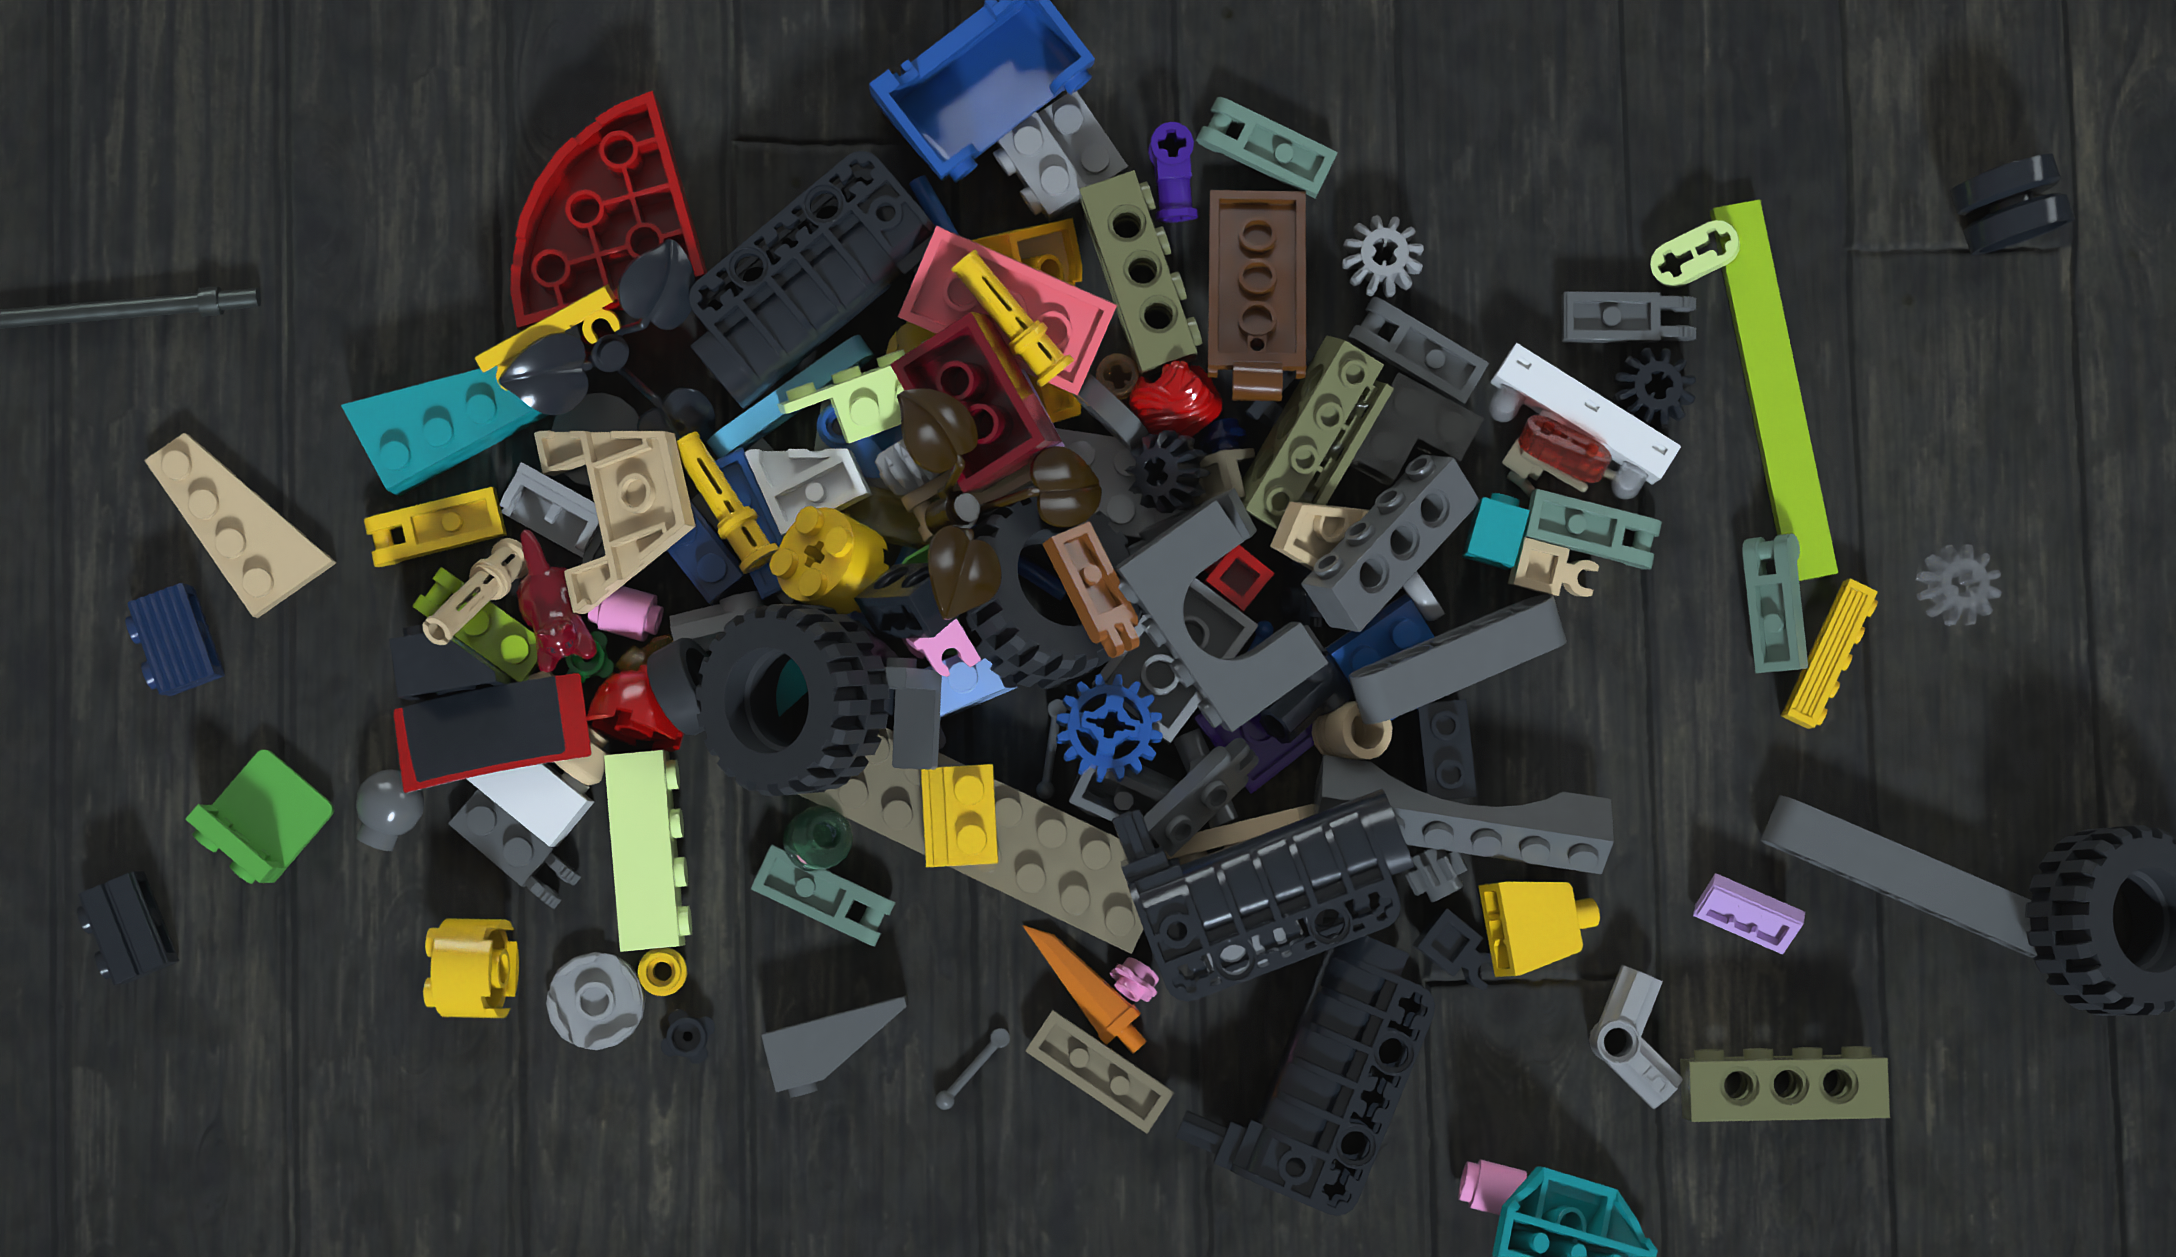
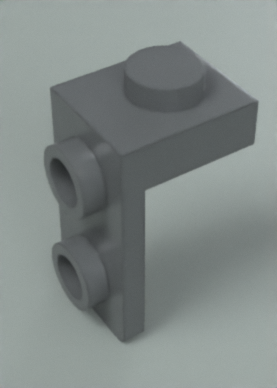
M887 658V666L884 667L885 672L881 673L883 684H888L889 689H895L892 765L894 768L935 770L938 767L942 675L935 670L916 668L917 659Z

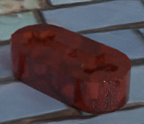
M1534 415L1529 417L1518 439L1520 447L1529 455L1584 482H1599L1612 459L1610 451L1601 443L1546 416Z

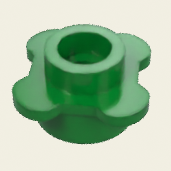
M594 631L591 633L596 643L597 653L590 662H585L581 656L576 654L566 657V663L569 667L567 674L579 673L582 684L587 678L594 676L607 678L614 671V663L608 659L606 651L608 638L602 632Z

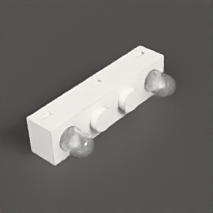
M1518 343L1511 349L1490 382L1499 388L1489 404L1490 415L1496 421L1508 422L1512 420L1521 406L1525 404L1539 413L1537 420L1547 428L1557 433H1562L1565 429L1579 438L1578 446L1585 452L1599 459H1603L1606 455L1619 463L1621 466L1612 479L1611 487L1613 493L1621 499L1635 497L1645 481L1654 484L1660 480L1681 448L1676 442Z

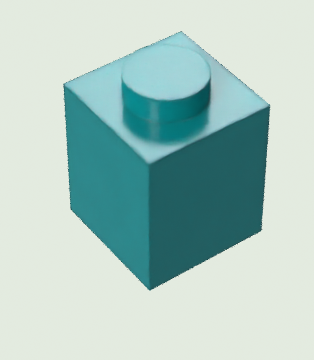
M1492 493L1490 499L1482 497L1480 503L1475 508L1462 558L1507 571L1515 565L1530 510L1518 507L1520 500L1508 495Z

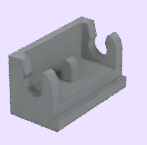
M522 462L517 468V472L499 506L503 507L501 513L582 558L590 541L600 527L594 502Z

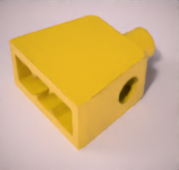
M1499 882L1478 885L1495 977L1523 975L1580 952L1583 947L1580 929L1596 927L1600 921L1599 908L1593 898H1586L1575 901L1573 888L1569 882Z

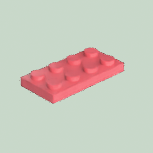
M936 226L898 317L937 334L970 312L989 315L960 278L951 271L959 261L976 249L978 255L1008 289L1009 293L1032 321L1036 322L1039 320L1040 323L1044 322L1048 327L1046 334L1064 356L1071 355L1074 359L1071 364L1048 383L1078 395L1117 304ZM992 319L999 333L1001 334L1003 340L1005 341L1007 347L1010 350L1011 348L1008 346V344L1011 342V340L1006 336V334L1001 330L997 323ZM1020 355L1013 356L1021 370L1024 369L1027 374L1038 378Z

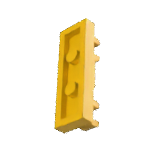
M607 284L480 353L475 357V360L483 373L497 366L496 379L498 382L508 364L523 349L543 336L552 333H565L566 330L584 321L582 326L584 337L593 344L599 340L593 330V323L596 319H606L614 332L621 328V322L617 314L612 310L604 308L614 302L616 297Z

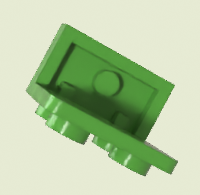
M260 750L212 805L198 804L185 820L196 828L192 835L198 842L212 852H216L218 849L222 850L233 860L229 867L243 880L250 884H253L255 880L259 883H275L334 813V806L272 751Z

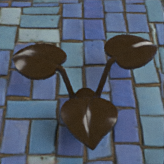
M910 389L902 391L897 395L901 410L903 441L914 462L922 469L934 473L946 472L954 466L944 487L937 491L940 499L931 503L925 512L926 526L934 535L928 551L929 575L933 595L943 620L952 619L965 611L988 602L994 597L1000 587L1002 574L996 552L987 542L974 540V531L969 529L977 523L979 515L1037 496L1038 513L1044 522L1054 527L1070 528L1089 519L1098 509L1102 497V488L1099 485L1098 477L1082 457L1071 449L1060 446L1049 447L1039 452L1033 459L1030 466V476L1035 487L1027 488L983 504H979L977 499L969 493L953 491L965 468V460L962 455L972 451L978 443V433L973 417L961 402L937 390Z

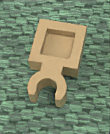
M1522 537L1515 565L1511 568L1508 584L1554 596H1559L1561 584H1563L1570 594L1588 597L1592 596L1593 590L1580 586L1577 579L1578 574L1583 569L1585 571H1598L1599 565L1590 560H1575L1567 563L1570 549Z

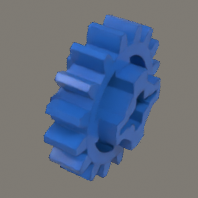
M1101 674L1096 675L1094 688L1089 689L1082 681L1079 682L1076 686L1079 698L1076 699L1066 695L1063 699L1062 704L1070 711V714H1057L1056 718L1057 724L1067 727L1066 731H1062L1056 736L1057 743H1069L1070 748L1064 754V760L1067 762L1078 758L1081 761L1078 769V774L1080 775L1086 773L1090 767L1096 769L1097 782H1102L1106 772L1112 771L1116 781L1121 782L1124 779V769L1127 767L1136 775L1141 773L1143 768L1139 758L1142 757L1152 761L1156 755V752L1148 743H1159L1163 737V733L1152 729V726L1161 722L1163 718L1162 713H1150L1148 710L1155 700L1154 696L1148 695L1141 699L1137 695L1141 684L1138 681H1135L1129 689L1122 687L1123 680L1120 674H1116L1112 685H1106ZM1105 697L1104 705L1094 712H1081L1091 701ZM1124 701L1133 707L1140 721L1130 718L1123 708ZM1106 718L1114 719L1115 728L1122 730L1116 731L1113 738L1109 739L1103 737L1104 729L1096 726L1103 725ZM1077 733H1079V736L1088 737L1096 749L1095 756L1083 747ZM1124 744H1138L1130 754L1119 759H1113L1114 752Z

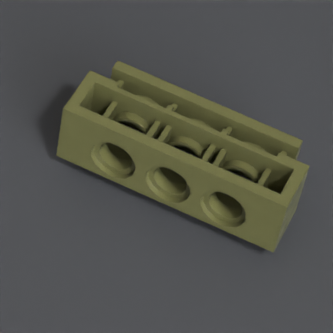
M1135 170L1079 188V200L1085 214L1084 219L1113 303L1117 304L1116 311L1140 377H1147L1161 372L1164 364L1173 361L1181 362L1184 360L1188 363L1196 360L1197 349L1195 346L1203 344L1195 318H1185L1180 301L1187 299L1185 288L1179 272L1170 274L1164 256L1171 254V249L1164 228L1162 226L1154 228L1149 211L1156 209L1148 182L1139 183ZM1128 222L1135 225L1139 233L1132 238H1122L1115 233L1114 229L1117 225ZM1137 267H1145L1153 272L1155 278L1149 283L1140 284L1132 280L1129 274ZM1152 312H1162L1168 316L1171 323L1163 329H1154L1147 325L1145 321L1146 316Z
M1331 336L1325 337L1306 370L1305 379L1299 381L1278 420L1259 449L1256 458H1254L1242 478L1246 497L1240 499L1248 514L1266 525L1278 529L1289 501L1319 505L1327 504L1394 390L1390 385L1376 381L1384 364L1346 340ZM1368 407L1366 413H1365L1364 416L1361 418L1363 412H1364V411L1366 410V408ZM1344 448L1342 454H1341L1340 457L1337 459L1339 453H1340L1341 450ZM1319 490V492H1318L1316 498L1314 499L1313 502H1311L1312 499H1313V497L1315 496V494H1316L1317 491Z
M1798 1047L1792 1048V1055L1773 1056V1049L1748 1048L1743 1049V1056L1724 1057V1050L1698 1049L1694 1050V1057L1680 1059V1074L1683 1078L1681 1082L1682 1118L1690 1122L1890 1118L1888 1058L1872 1055V1047H1841V1054L1823 1055L1822 1048ZM1785 1070L1789 1077V1084L1783 1093L1777 1094L1774 1089V1079L1777 1074ZM1834 1070L1838 1078L1837 1085L1833 1091L1826 1093L1823 1086L1824 1077L1829 1071ZM1736 1071L1740 1076V1087L1736 1093L1728 1096L1724 1088L1725 1079L1730 1073Z

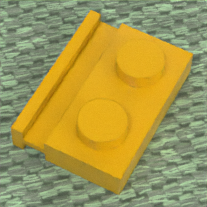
M993 764L937 767L935 770L921 769L926 867L998 863Z

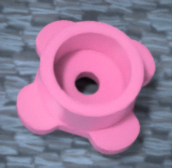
M1128 957L1123 965L1118 964L1110 972L1111 977L1117 981L1114 984L1116 989L1132 1001L1138 1002L1142 999L1149 1002L1157 994L1154 987L1159 981L1158 976L1148 966L1134 958Z

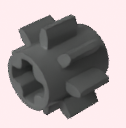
M1428 848L1411 857L1415 870L1407 873L1405 876L1415 896L1426 892L1431 902H1435L1464 887L1459 874L1467 871L1468 868L1459 852L1450 851L1447 853L1445 850Z

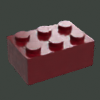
M970 312L890 364L904 390L922 388L946 393L961 402L973 417L978 433V443L972 451L962 455L965 460V468L957 483L963 493H982L1031 462L1039 452L1062 442L990 315Z

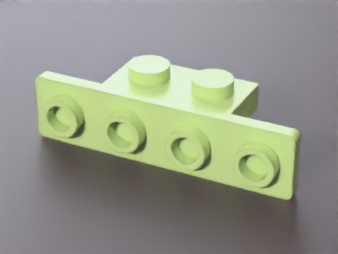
M901 349L877 358L879 367L861 373L859 366L831 375L834 383L817 390L813 382L786 391L788 400L777 404L781 414H788L830 398L846 443H852L901 425V410L897 395L905 390L890 364L904 356L905 351Z

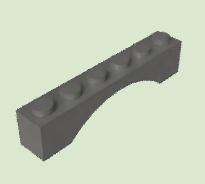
M1323 755L1314 787L1313 815L1383 789L1397 819L1406 845L1602 874L1614 843L1611 799L1561 792L1546 800L1519 806L1488 807L1466 805L1440 799L1416 790L1391 777L1372 762Z

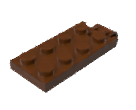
M1210 190L1208 377L1217 378L1218 370H1232V400L1282 401L1283 371H1295V379H1305L1306 191ZM1260 347L1262 350L1254 351L1252 348Z

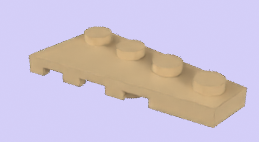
M186 433L181 434L144 460L253 617L259 618L337 563L312 543L292 523L275 511L262 497L246 486L233 472Z

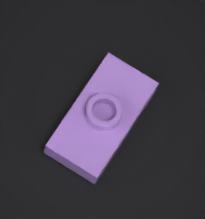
M1715 873L1695 904L1693 916L1783 954L1804 924L1805 912Z

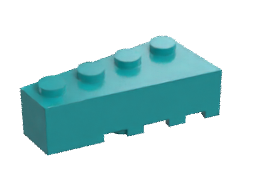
M497 366L484 373L481 369H476L341 405L386 490L397 496H401L543 419L548 414L534 410L512 392L502 389L496 379Z

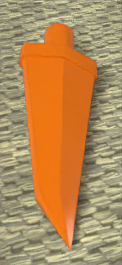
M1022 925L1105 1045L1117 1036L1133 1054L1147 1042L1131 1024L1141 1014L1134 1004L1131 1005L1054 934Z

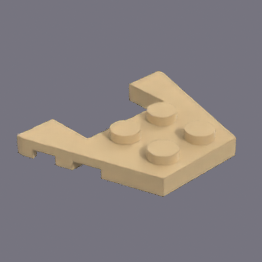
M538 431L534 433L543 474L556 476L585 464L587 467L605 556L564 571L573 613L586 614L696 527L675 434L666 431Z

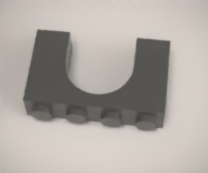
M1217 500L1205 502L1114 567V570L1120 580L1118 588L1132 605L1136 603L1147 618L1141 625L1149 638L1158 648L1165 644L1175 660L1169 665L1176 677L1185 688L1193 684L1202 697L1203 701L1198 703L1197 706L1213 728L1221 725L1224 730L1233 732L1327 665L1328 661L1301 622H1289L1252 650L1234 658L1220 659L1211 656L1199 648L1192 640L1186 629L1183 616L1184 599L1190 584L1204 569L1244 542V539Z

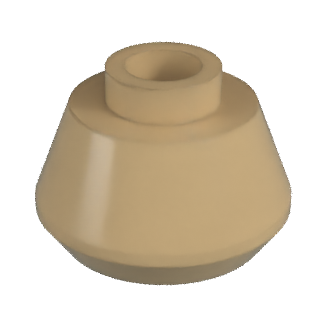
M589 724L591 756L555 762L566 773L586 786L597 784L602 780L605 771L604 755H610L604 748L608 743V739Z

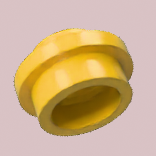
M672 948L652 949L642 957L639 963V981L644 989L653 995L667 996L673 994L686 981V962L683 956ZM660 962L668 963L672 969L671 977L666 981L658 979L655 975V967Z

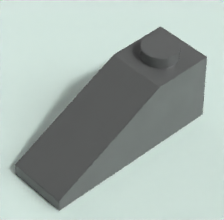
M907 995L762 1034L775 1091L779 1092L788 1089L790 1098L818 1091L817 1081L828 1077L909 1005Z

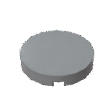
M593 952L574 957L558 969L550 984L546 1005L550 1022L563 1039L578 1047L600 1050L618 1045L634 1033L643 1018L646 996L638 974L629 963L613 954Z

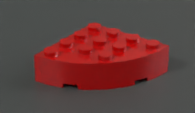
M653 91L619 103L596 117L595 122L587 126L575 138L571 137L555 153L535 181L519 218L515 235L517 240L513 253V265H511L510 291L516 326L520 331L607 284L615 295L616 300L604 308L613 312L622 311L623 309L617 295V285L622 272L637 256L657 247L668 238L676 241L686 253L691 262L696 281L707 273L662 109Z

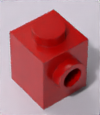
M1238 545L1204 569L1209 574L1204 585L1243 613L1269 582L1274 572L1242 546Z

